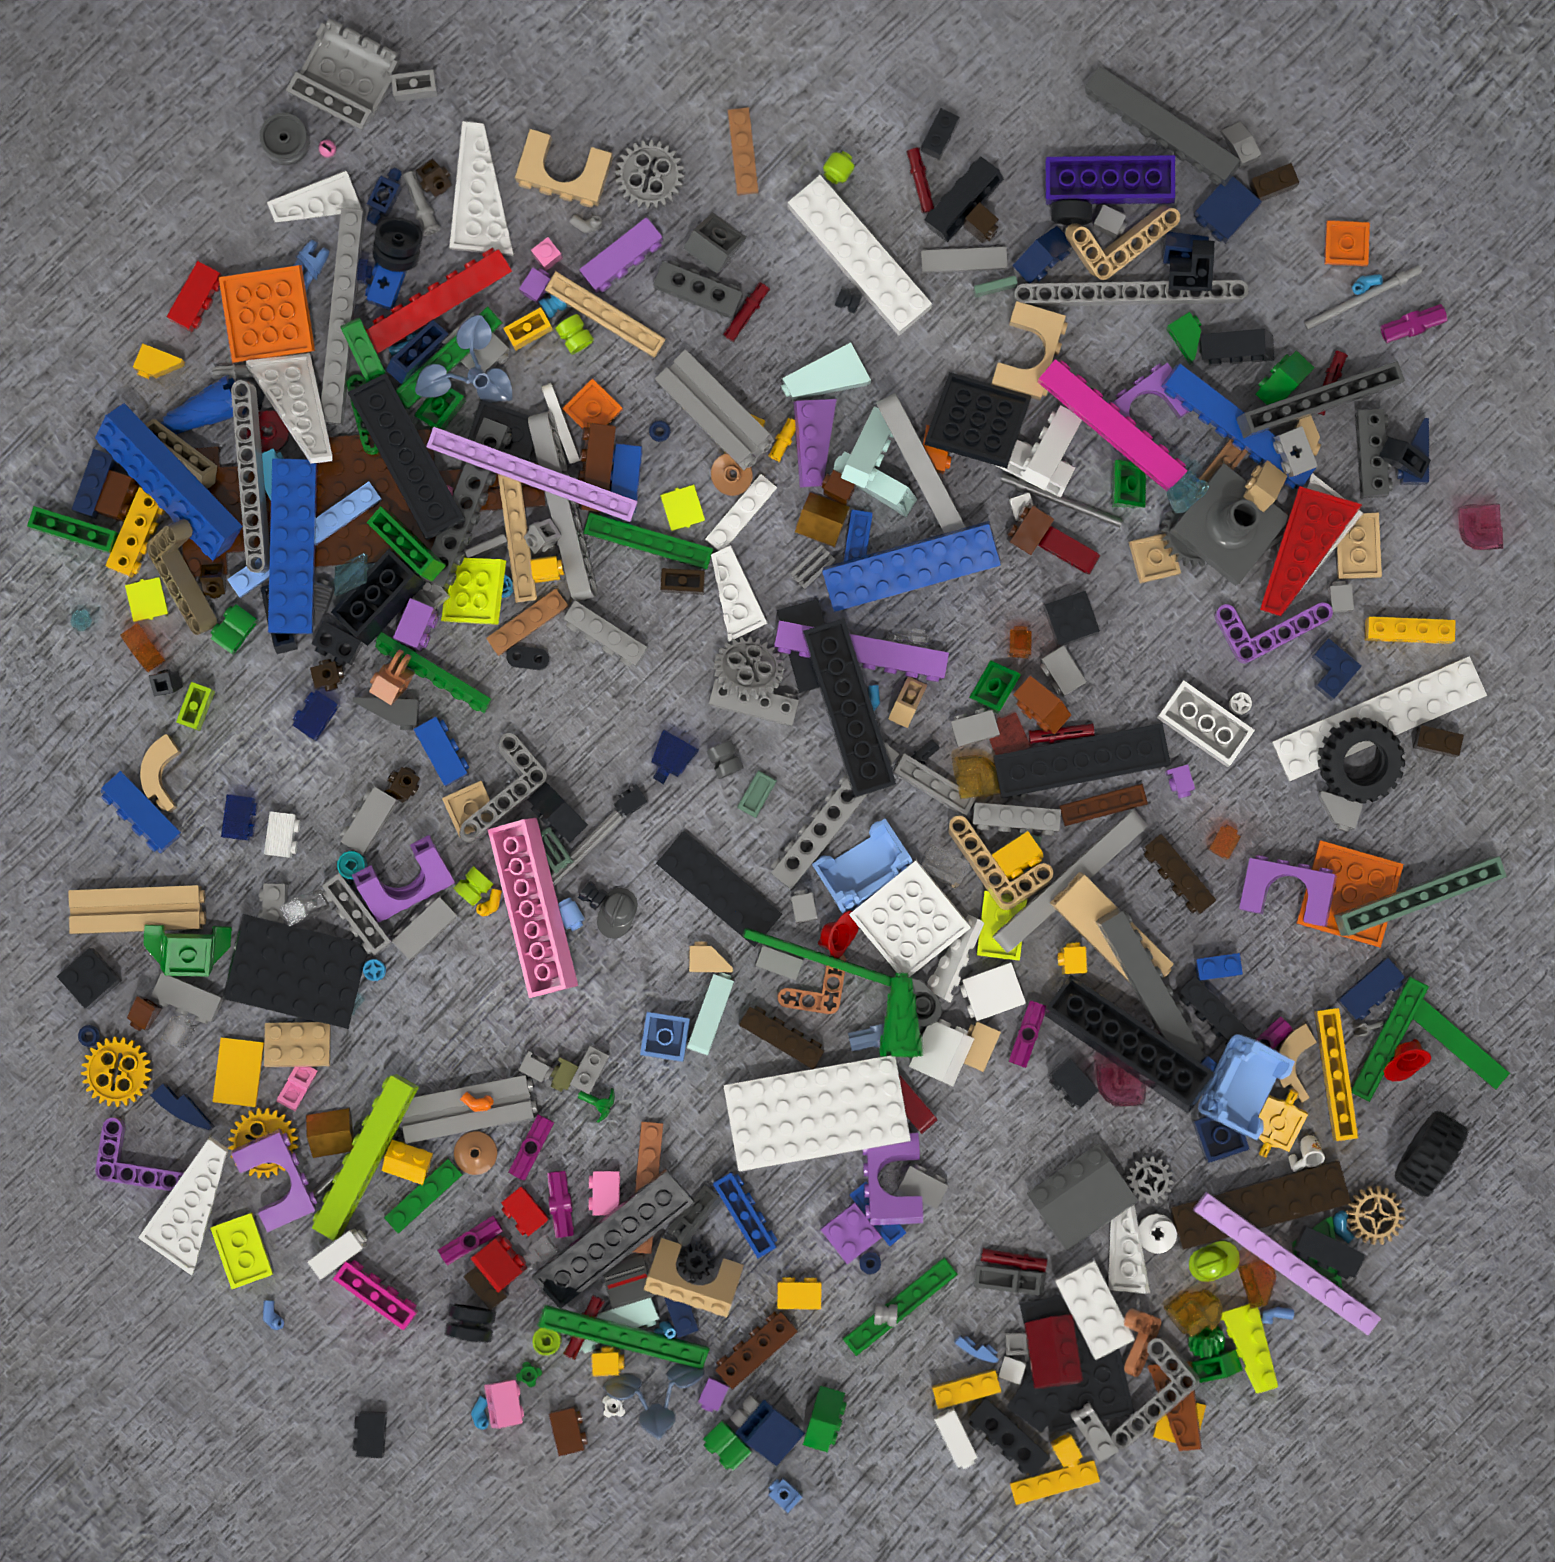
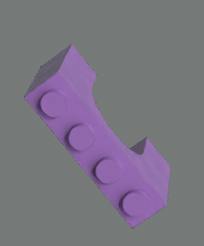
M1168 362L1163 366L1161 363L1150 370L1151 375L1147 378L1142 376L1133 383L1134 387L1128 391L1125 388L1116 395L1117 399L1112 402L1120 409L1119 413L1122 416L1130 417V405L1135 398L1143 394H1154L1161 397L1168 404L1178 419L1189 413V411L1181 406L1182 402L1176 397L1172 399L1164 393L1165 389L1161 387L1173 370Z
M430 835L410 845L416 860L421 866L418 877L411 884L400 888L388 887L381 882L372 865L352 875L357 889L378 923L389 919L394 914L408 909L419 901L427 899L455 883L448 866Z
M1256 855L1255 859L1249 858L1240 910L1263 914L1270 885L1278 878L1293 876L1302 880L1308 891L1304 922L1327 927L1337 876L1332 874L1333 870L1320 868L1319 871L1311 870L1310 865L1298 864V867L1289 866V861L1277 859L1276 863L1269 862L1268 857Z
M281 1129L235 1148L231 1152L240 1173L263 1163H275L282 1166L290 1176L291 1188L283 1198L259 1208L258 1214L267 1232L316 1210L315 1204L318 1203L313 1191L309 1193L306 1186L309 1184L304 1172L300 1173L297 1166L300 1164L295 1152L291 1153L288 1147L291 1145L287 1133L282 1134Z
M909 1133L911 1140L909 1142L863 1150V1156L867 1155V1163H863L864 1176H868L869 1183L864 1184L865 1197H869L870 1205H865L866 1219L870 1218L871 1225L923 1223L922 1196L895 1197L887 1194L878 1183V1175L885 1165L894 1161L920 1160L919 1133Z

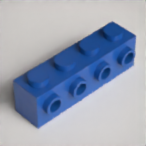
M121 771L101 788V793L103 794L101 798L109 806L112 804L117 809V815L123 821L128 820L133 825L131 829L139 837L141 835L144 836L147 840L146 844L152 851L155 852L157 850L161 854L180 837L181 832Z
M730 1172L713 1183L714 1187L757 1259L777 1247L775 1242L778 1240L772 1230L767 1231L764 1223L767 1221L761 1211L756 1213L752 1205L755 1204V1201L749 1192L745 1194L741 1188L744 1183L739 1174L734 1175L733 1172Z

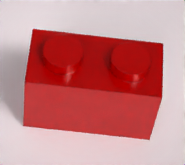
M523 1185L501 1202L504 1206L501 1210L509 1219L511 1217L514 1218L517 1222L515 1227L522 1235L527 1234L529 1237L550 1219Z

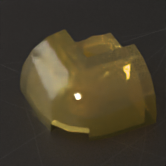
M967 755L952 758L960 799L1000 795L996 768L989 758L983 755Z
M1204 1288L1201 1291L1189 1293L1187 1290L1163 1307L1174 1325L1183 1334L1187 1333L1190 1337L1201 1332L1206 1326L1213 1330L1219 1324L1223 1312L1220 1299Z

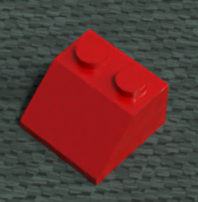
M501 1234L471 1258L497 1292H500L528 1268L525 1265V1259L520 1254L515 1253L511 1242L506 1237H502Z

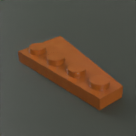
M1186 1361L1192 1368V1361ZM1178 1362L1169 1363V1367L1172 1370H1177ZM1158 1364L1147 1365L1153 1377L1156 1391L1159 1393L1172 1380ZM1187 1375L1183 1378V1383L1186 1387H1191L1193 1384L1192 1378ZM1168 1390L1167 1398L1170 1401H1175L1176 1393L1173 1390ZM1194 1390L1166 1414L1179 1451L1202 1449Z

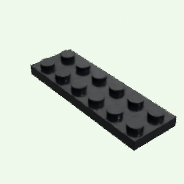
M685 831L679 835L656 863L742 937L746 927L767 934L783 915ZM744 938L746 941H748V942H749L752 946H754V947L759 943V942H756V941H753V940Z

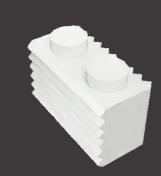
M269 812L265 855L292 858V854H296L298 842L294 841L295 832L299 833L300 820H297V815Z

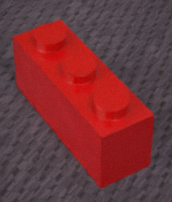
M197 261L170 309L167 318L190 332L198 329L203 320L201 317L203 312L212 305L213 294L215 291L218 292L220 290L219 277H223L221 273Z

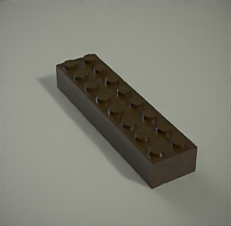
M1340 1161L1328 1162L1317 1167H1310L1298 1172L1288 1173L1212 1194L1213 1197L1258 1229L1351 1204ZM1201 1198L1169 1206L1182 1250L1230 1237L1193 1210Z

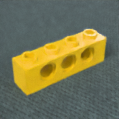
M1368 617L1365 619V641L1452 644L1455 642L1456 620Z

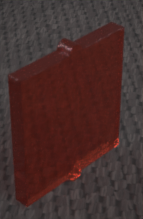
M1016 712L997 719L996 723L1000 735L989 739L995 755L1025 750L1031 747Z

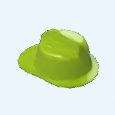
M1226 1241L1215 1242L1199 1248L1190 1257V1272L1193 1277L1203 1282H1210L1234 1272L1239 1265V1251L1236 1246Z

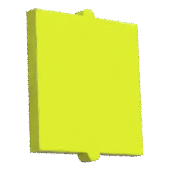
M694 485L682 489L676 488L675 491L660 495L671 531L684 527L690 528V525L705 521Z
M160 577L149 580L141 579L140 582L125 585L133 622L145 619L153 620L154 617L169 614Z

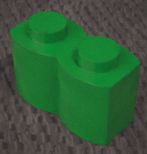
M237 604L234 607L230 606L223 615L225 617L224 621L221 624L217 623L210 633L212 634L210 639L232 655L237 652L258 623L255 617Z
M723 1419L703 1438L706 1442L704 1447L711 1454L715 1452L721 1458L719 1462L726 1470L731 1468L734 1471L753 1452Z

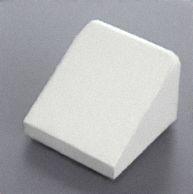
M1030 493L1009 499L1015 521L1019 520L1020 517L1018 515L1024 506H1028L1029 503L1033 505Z
M1004 1356L998 1377L1020 1384L1026 1363Z

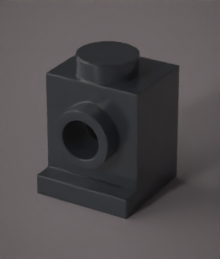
M165 669L157 672L158 674L148 676L154 697L174 693L183 687L179 671L172 672L170 669Z
M637 784L633 785L635 790L632 792L628 789L618 795L620 799L614 803V806L620 815L624 813L627 817L648 804Z

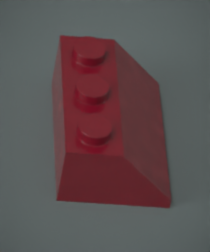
M1073 1316L1049 1317L1025 1323L1034 1389L1071 1385L1082 1381Z

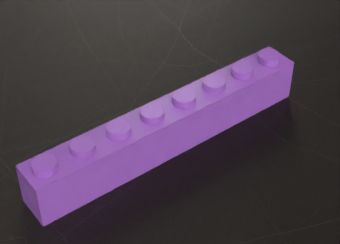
M779 621L774 647L778 648L780 653L790 654L791 651L799 652V656L810 658L802 632L814 627ZM850 634L858 663L863 664L862 668L875 670L876 667L884 668V672L891 674L902 671L905 672L907 677L918 678V675L926 676V680L939 682V679L945 678L948 652Z

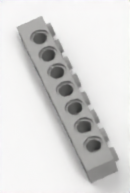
M884 742L890 765H892L900 754ZM846 774L838 782L841 785L836 792L832 790L826 797L825 801L828 803L824 808L818 807L811 816L814 819L809 826L805 824L798 832L800 838L796 842L791 841L784 851L787 854L781 860L778 857L771 866L773 869L771 874L791 890L868 795L853 797L850 802L843 801L841 793L845 790L851 791ZM831 807L838 808L840 811L839 817L836 819L830 818L827 814L828 809ZM817 824L825 825L826 833L819 836L815 834L814 827ZM806 840L813 844V849L807 853L803 852L800 848L801 843ZM791 857L797 858L799 860L798 868H788L787 860Z

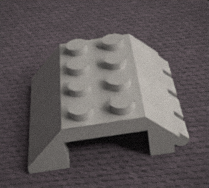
M329 18L327 23H321L316 33L318 39L300 73L295 72L286 92L363 130L375 116L392 84L391 75L396 74L400 62L396 59L398 53L385 46L382 51H379L381 44L367 37L360 41L362 34L348 27L342 32L343 25Z

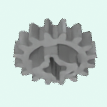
M1153 1156L1150 1157L1149 1161L1142 1157V1163L1134 1161L1135 1169L1129 1167L1132 1175L1126 1176L1127 1179L1131 1180L1128 1187H1133L1132 1193L1134 1195L1138 1194V1201H1141L1144 1197L1147 1204H1149L1150 1199L1158 1203L1159 1196L1163 1199L1166 1198L1165 1191L1171 1193L1168 1184H1174V1181L1169 1180L1173 1172L1166 1171L1169 1165L1162 1166V1159L1155 1162ZM1150 1165L1158 1167L1162 1172H1153ZM1142 1168L1143 1173L1141 1177L1136 1179L1138 1171ZM1148 1173L1150 1176L1155 1177V1180L1152 1181V1187L1144 1181L1148 1178ZM1161 1181H1164L1163 1187L1158 1192L1157 1186ZM1144 1186L1148 1189L1150 1195L1142 1193L1138 1188Z

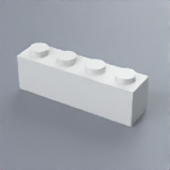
M1060 405L1057 413L1052 411L1047 421L1050 424L1049 428L1044 426L1039 436L1042 441L1040 444L1035 443L1030 453L1033 455L1032 459L1027 458L1022 467L1025 470L1022 477L1023 480L1043 490L1046 489L1082 421L1071 410Z
M1017 440L1008 468H999L1022 479L1025 473L1022 467L1027 458L1032 459L1033 455L1030 453L1033 447L1027 442ZM1060 461L1045 490L1061 498L1075 467L1066 461Z

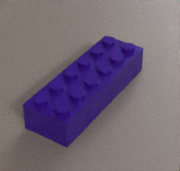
M1175 155L1046 157V205H1052L1056 201L1063 200L1084 201L1090 204L1175 203Z

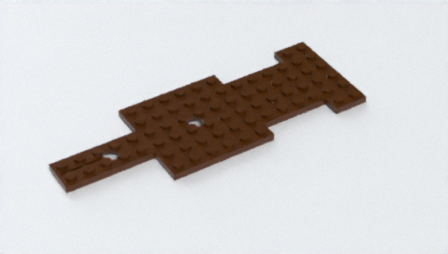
M432 429L417 430L426 447ZM360 435L328 437L332 461L317 463L316 518L368 481L380 493L382 500L378 505L372 506L315 546V568L376 563L388 549L405 561L367 523L380 506L392 512L431 550L436 536L428 540L425 539L380 453L375 455L367 454L363 449ZM367 435L369 439L368 445H370V448H374L371 436ZM218 446L194 448L217 465L215 484L207 490L243 526L238 466L221 467L220 449ZM427 448L435 463L434 450ZM463 469L439 471L446 486L454 488L452 491L454 493ZM250 472L248 475V481L251 483L255 479L253 472ZM496 473L495 482L492 486H489L487 492V502L484 506H481L479 512L503 510L499 478ZM521 482L525 508L546 506L545 491ZM265 490L270 543L271 500ZM255 493L250 496L251 504H254L257 500ZM465 501L463 505L464 509H469L472 506L473 501ZM257 515L252 517L251 522L253 526L258 524L259 519ZM243 527L231 548L213 561L190 538L182 545L183 559L194 578L200 577L201 565L223 564L225 575H229L227 554L245 552ZM258 536L253 540L255 547L260 545V538Z

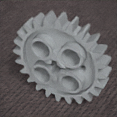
M644 140L641 142V147L634 143L633 151L628 148L626 149L628 156L620 155L623 163L617 162V167L621 170L615 171V175L621 178L616 179V184H622L618 190L619 192L626 191L623 198L631 197L630 205L637 201L639 209L643 204H646L647 210L650 209V205H654V208L658 210V203L666 207V199L673 202L672 194L679 195L676 187L683 188V184L678 181L684 179V175L679 173L684 170V167L677 166L681 159H674L676 151L669 153V145L663 149L661 141H659L657 146H654L653 140H650L648 146H646ZM644 157L649 162L646 166H640L637 164L638 159ZM656 157L657 161L653 167V176L649 179L647 191L643 193L642 190L647 181L646 174L650 173L653 158ZM666 164L669 166L667 172L661 173L657 170L658 166ZM638 177L642 180V183L639 186H633L630 183L631 180ZM654 184H659L662 186V190L654 193L651 191V187Z
M740 637L739 642L732 639L731 645L725 643L724 648H720L719 653L716 654L713 667L715 669L714 676L718 677V683H724L723 689H731L730 695L737 692L738 698L744 694L747 700H749L750 695H753L757 700L758 695L761 694L765 698L767 692L772 694L774 688L778 689L779 683L782 681L784 667H782L783 660H779L780 653L774 654L775 647L768 649V642L761 645L759 638L756 642H752L751 637L748 638V641H744L743 637Z

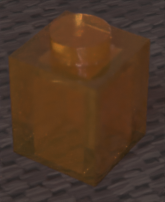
M1229 825L1226 827L1221 826L1207 850L1228 860L1241 836L1237 835L1238 830Z

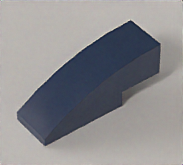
M167 1083L162 1084L150 1094L161 1107L180 1120L207 1130H212L215 1127L188 1094H183L179 1098Z

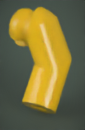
M491 889L490 899L482 904H478L476 912L481 916H489L497 911L502 890Z

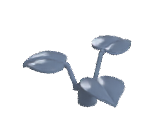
M482 315L468 318L462 323L457 332L458 346L462 349L470 348V354L475 364V367L469 370L467 378L452 373L446 374V369L442 365L430 364L421 371L415 387L417 395L422 397H438L445 394L451 388V381L448 379L451 377L465 381L467 384L472 383L477 388L479 398L484 401L499 402L512 400V386L507 374L499 368H491L485 373L481 369V365L478 363L474 353V349L480 350L485 348L490 343L492 337L491 328Z
M677 1364L671 1367L667 1372V1377L671 1381L669 1382L664 1406L653 1404L649 1408L641 1391L638 1389L641 1387L642 1382L633 1375L624 1374L613 1377L604 1384L603 1389L608 1396L616 1400L629 1399L636 1393L645 1408V1411L641 1412L638 1417L640 1425L649 1434L660 1440L676 1419L675 1413L668 1409L673 1385L679 1388L690 1387L703 1377L705 1369L684 1364Z

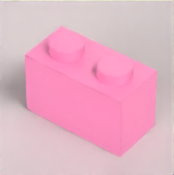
M593 1171V1176L589 1175V1189H593V1197H589V1210H593V1215H608L620 1205V1171Z
M504 1380L485 1384L491 1428L499 1429L522 1424L524 1411L519 1404L520 1388L516 1380Z

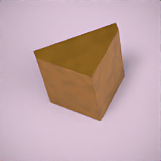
M810 492L803 506L795 533L835 547L850 507Z
M349 1108L306 1115L307 1140L313 1158L352 1151L354 1147L352 1145L354 1134Z

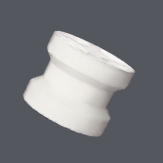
M1236 693L1229 700L1230 711L1236 715L1247 713L1252 706V700L1246 693Z

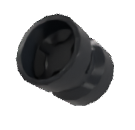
M842 286L835 306L838 308H846L847 306L848 312L855 314L862 294L855 292L852 295L849 288Z
M589 881L578 898L583 902H590V907L596 910L608 893L603 889L597 890L596 884Z

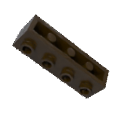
M1159 834L1142 848L1145 851L1143 853L1145 858L1151 864L1154 862L1159 868L1157 870L1159 875L1164 880L1168 879L1173 885L1171 889L1174 893L1186 900L1185 906L1192 914H1201L1217 901L1162 834Z
M755 1005L754 1009L752 1007L748 1008L739 1026L811 1069L815 1068L824 1053V1050L821 1049L822 1044L814 1039H811L810 1042L802 1038L804 1033L794 1027L791 1031L783 1027L785 1025L784 1021L775 1016L773 1019L765 1016L767 1011Z

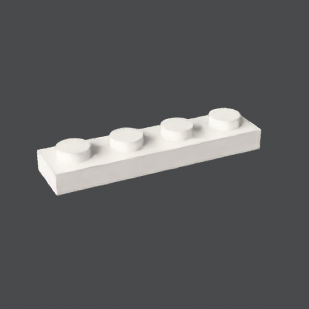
M760 474L705 540L718 551L728 547L777 490V487Z

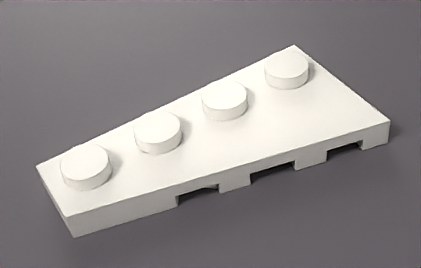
M1133 1205L1110 1222L1108 1289L1112 1291L1150 1293L1135 1205Z

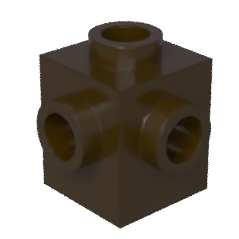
M433 158L415 170L422 180L419 182L426 193L430 191L434 197L445 193L452 186L448 179L451 176L444 165L440 167Z
M331 659L319 661L318 666L310 667L316 690H336L338 685L342 684L341 679L345 678L342 665L338 666L337 662H332ZM331 672L330 677L326 678V674Z
M401 767L396 771L393 770L387 779L389 784L384 792L403 803L409 799L410 795L414 796L419 788L417 783L420 777L416 776V772L408 767Z

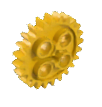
M114 1037L113 1043H111L109 1038H105V1045L97 1042L98 1049L90 1048L93 1055H85L89 1062L82 1063V1066L87 1068V1071L81 1072V1075L87 1076V1079L82 1083H89L90 1086L86 1091H94L92 1098L100 1096V1104L107 1100V1106H111L113 1101H115L116 1107H120L121 1101H123L125 1106L129 1105V1099L133 1102L137 1101L136 1094L139 1096L144 1095L141 1091L142 1088H149L145 1081L152 1080L151 1077L147 1076V1073L152 1072L153 1069L147 1068L146 1065L150 1064L151 1060H144L148 1053H140L141 1045L134 1048V1040L127 1044V1038L123 1037L119 1043L118 1037ZM107 1053H111L114 1057L111 1065H107L104 1062V1056ZM119 1053H122L123 1056L118 1067ZM129 1057L135 1062V1066L131 1070L125 1066V1061ZM118 1067L121 1075L116 1076L115 1073H112V1070ZM102 1074L107 1075L109 1078L106 1086H102L99 1082ZM115 1076H116L115 1090L112 1091V1090H111V1087H112V1085H113V1083H114V1079H115ZM123 1079H127L130 1082V1087L127 1091L122 1090L120 1087Z
M257 1108L256 1115L250 1110L248 1111L249 1118L241 1115L243 1122L235 1121L238 1129H231L230 1131L235 1136L228 1138L229 1141L234 1142V1145L228 1147V1149L233 1150L253 1141L246 1138L247 1134L258 1139L281 1129L282 1134L287 1133L291 1145L288 1147L291 1153H294L293 1149L299 1148V1145L294 1144V1141L299 1139V1136H293L292 1134L297 1128L290 1129L289 1127L292 1120L285 1122L286 1114L278 1117V1110L270 1114V1108H266L265 1113H262L261 1108ZM254 1123H260L263 1126V1132L260 1135L253 1132L252 1127ZM263 1163L251 1168L249 1176L257 1172L258 1178H261L263 1173H265L267 1178H270L271 1171L277 1176L279 1175L278 1168L283 1171L286 1170L275 1163Z

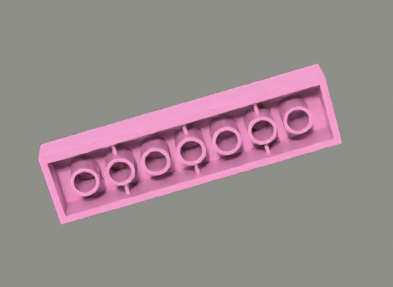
M537 818L523 819L488 829L529 998L578 986Z

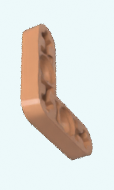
M842 955L841 957H839V959H842V960H845V961H846V958H845L844 955ZM826 965L822 993L784 988L778 993V1002L786 1008L823 1014L836 1013L840 1006L845 971H842L841 976L838 974H828V970L833 971L834 968ZM831 977H836L840 982L839 987L835 990L827 986V981ZM786 991H788L790 996L797 997L796 993H801L799 1006H794L796 1001H789L788 1004H785L784 1000L781 999V995H785ZM825 991L830 993L838 992V997L833 996V1003H836V1007H833L831 1011H828L827 1007L824 1006V1002L829 1000V995L825 996ZM811 995L814 997L815 1003L812 1007L807 1008L803 1005L802 999L804 996Z
M1132 1308L1125 1316L1124 1325L1139 1333L1126 1361L1124 1371L1133 1377H1138L1149 1356L1148 1343L1157 1337L1161 1327V1320L1153 1315Z

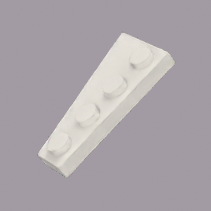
M347 171L267 202L275 223L341 214V208L362 210Z
M730 545L712 554L711 557L727 628L728 641L730 642L732 639L739 638L768 624L732 546Z
M969 914L965 919L971 925V928L949 945L947 952L940 959L936 971L928 979L927 986L935 995L950 1003L953 995L950 994L953 986H958L961 979L958 976L961 967L967 965L969 960L968 951L974 948L984 925V922Z

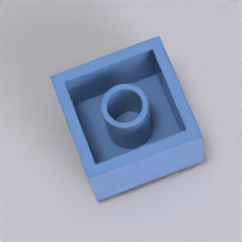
M647 1012L640 1055L684 1062L690 1018Z

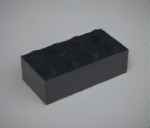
M388 549L337 604L331 613L358 640L368 646L426 582L398 555Z

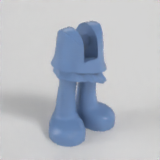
M314 240L309 241L298 252L299 255L296 256L297 261L294 266L302 265V270L306 269L304 274L306 291L312 279L317 280V275H320L330 253L328 249L323 247L314 258L312 254L318 245Z

